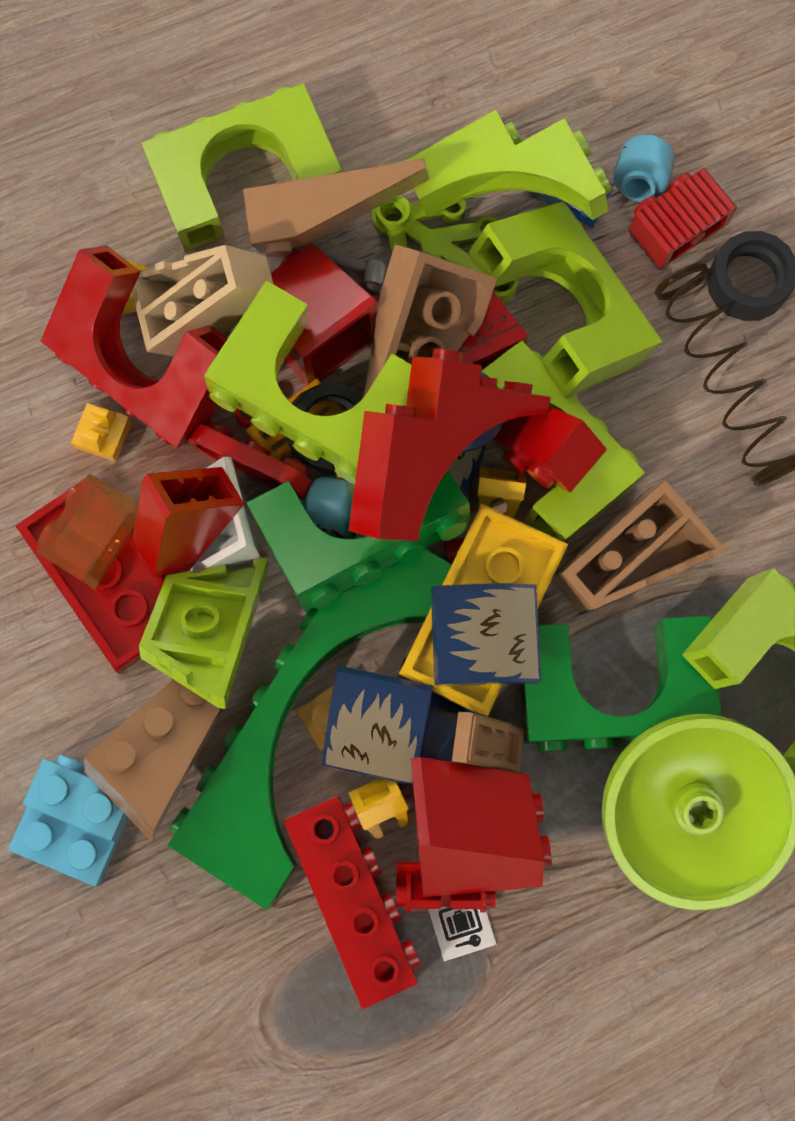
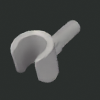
M339 251L334 253L332 258L334 262L350 268L359 274H363L361 282L363 288L373 293H381L386 275V267L382 261L371 259L366 263Z

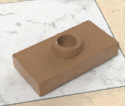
M458 712L452 761L519 773L525 729L522 726L483 715Z

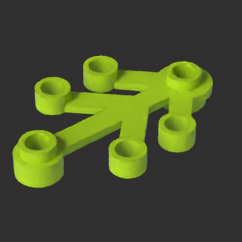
M402 195L372 210L373 226L380 234L388 237L391 255L395 245L407 248V236L421 245L423 253L478 272L481 271L471 256L454 244L476 241L482 233L481 230L488 223L498 221V219L493 216H485L478 222L430 229L419 221L441 217L446 223L457 224L465 217L466 201L463 200L454 204L460 208L456 213H451L444 209L428 217L421 202L411 204ZM390 214H396L401 219L398 221H388L386 217ZM519 279L505 283L507 290L504 292L493 290L502 303L510 301L515 296Z

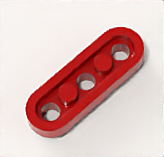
M209 421L207 426L198 424L188 438V442L194 448L216 461L222 457H231L237 471L267 486L276 488L289 481L299 500H304L312 484V481L307 477L309 470L301 463L285 457L284 461L281 462L269 456L271 453L267 448L250 439H247L243 444L233 439V434L229 430L215 422Z

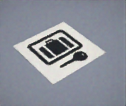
M451 907L428 909L444 961L496 945L487 912L480 913V909H451Z

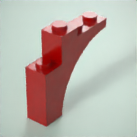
M434 349L433 358L412 356L406 406L386 403L385 413L364 411L349 531L376 539L418 541L425 512L433 493L448 468L461 452L477 437L505 421L531 415L548 416L551 397L532 394L533 385L527 383L505 381L503 389L496 388L498 379L481 376L482 365L462 362L463 352Z

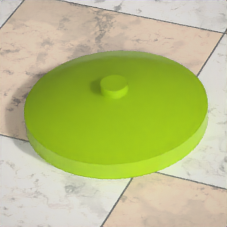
M692 714L671 718L647 729L635 738L613 765L602 799V823L605 838L615 860L627 878L650 897L667 905L689 910H712L728 907L752 897L775 879L789 860L795 848V776L789 764L775 746L757 731L743 723L711 714Z

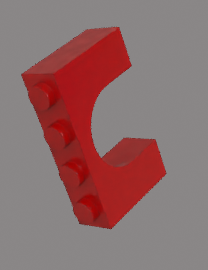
M107 245L79 249L40 341L55 352V356L61 362L71 365L88 378L89 383L94 388L107 393L121 404L127 414L140 419L154 430L160 440L173 445L175 448L188 444V438L198 424L207 426L218 406L209 397L211 392L208 391L204 375L228 338L212 325L187 331L166 373L160 380L143 374L128 358L120 336L121 316L141 271Z

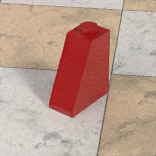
M223 467L147 473L142 480L133 541L154 577L190 571L245 503Z

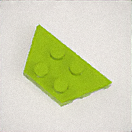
M268 558L253 559V567L227 572L224 564L208 567L200 572L187 571L166 575L139 644L141 659L217 708L225 709L267 577Z

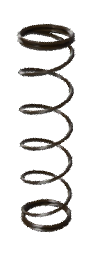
M703 263L686 266L665 278L657 286L654 293L658 300H670L665 314L669 320L687 323L705 319L687 339L684 348L686 355L694 358H708L728 353L706 376L703 384L706 392L725 394L753 387L729 408L723 418V427L730 430H746L775 423L746 449L741 460L743 465L749 467L767 466L751 478V481L754 482L753 485H764L794 471L795 454L762 463H747L746 456L762 439L783 424L787 417L780 416L745 426H728L726 420L731 412L748 396L767 382V379H761L731 389L711 390L708 388L707 382L712 374L734 354L746 347L747 342L713 353H690L688 346L693 337L708 322L727 310L728 306L693 318H673L670 314V307L678 296L698 286L706 279L709 273L707 265ZM701 271L686 284L662 293L667 287L681 278Z

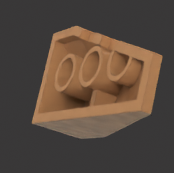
M423 158L243 189L250 243L260 253L265 252L266 257L292 254V248L305 246L429 180L425 160Z
M395 245L381 288L364 396L369 391L391 354L412 364V356L433 358L434 349L459 351L469 335L474 336L482 325L497 278L421 251Z

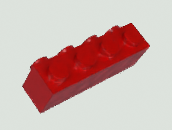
M336 796L283 820L361 1009L368 1008L417 985V976L414 971L422 968L421 962L411 939L402 942L394 924L402 920L392 894L388 893L382 896L374 877L381 875L382 871L372 848L368 847L364 850L361 848L355 832L363 829L352 802L343 805L341 798Z

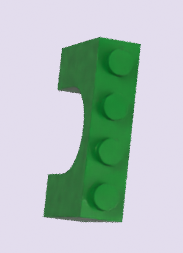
M448 470L442 477L430 500L418 541L376 539L369 536L359 539H340L330 536L321 531L311 521L289 481L246 503L304 612L312 608L321 609L331 605L339 598L340 593L355 585L364 586L372 583L380 577L383 570L398 562L408 563L416 559L423 553L426 547L441 539L448 541L457 537L466 529L467 525L471 524L469 502Z
M711 616L664 618L654 625L658 666L657 688L652 700L641 712L626 717L611 716L596 710L579 693L572 673L568 624L538 625L541 682L536 684H520L525 744H537V752L566 751L565 742L584 741L585 750L614 748L613 739L631 738L633 741L647 729L671 718L692 714L721 716L719 689H714L682 655L709 624Z

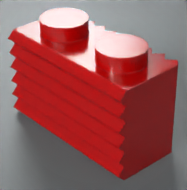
M702 168L692 176L689 172L680 175L671 183L668 191L658 199L654 195L644 199L633 212L635 216L629 233L630 236L634 237L635 242L639 243L640 248L645 250L646 255L650 257L651 262L655 263L656 268L661 270L728 225L737 206L706 168Z

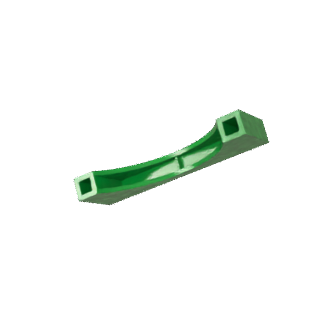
M357 533L354 539L364 538L367 536ZM424 549L423 553L416 559L408 563L398 562L383 570L380 577L372 583L364 586L355 585L340 593L339 598L331 605L321 609L312 608L307 611L299 626L304 631L295 647L288 644L279 655L274 665V668L279 670L269 687L262 684L252 697L248 706L249 709L253 710L252 714L243 727L237 724L227 736L222 746V749L227 751L226 755L217 768L211 765L202 775L196 786V790L201 794L191 809L183 807L172 822L169 832L174 836L167 846L265 910L271 908L298 865L282 834L274 799L276 750L289 711L311 677L345 647L371 633L389 627L424 623L432 607L431 587L442 586L452 564Z

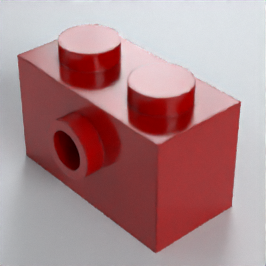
M549 406L548 416L531 415L508 420L493 439L505 452L501 456L502 460L515 472L523 475L527 471L534 480L545 488L549 489L554 484L569 493L573 491L607 450L582 419Z

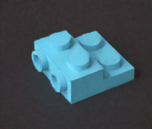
M59 754L56 761L43 758L23 801V805H26L27 808L8 850L94 887L100 886L129 818L83 772V762L63 754Z

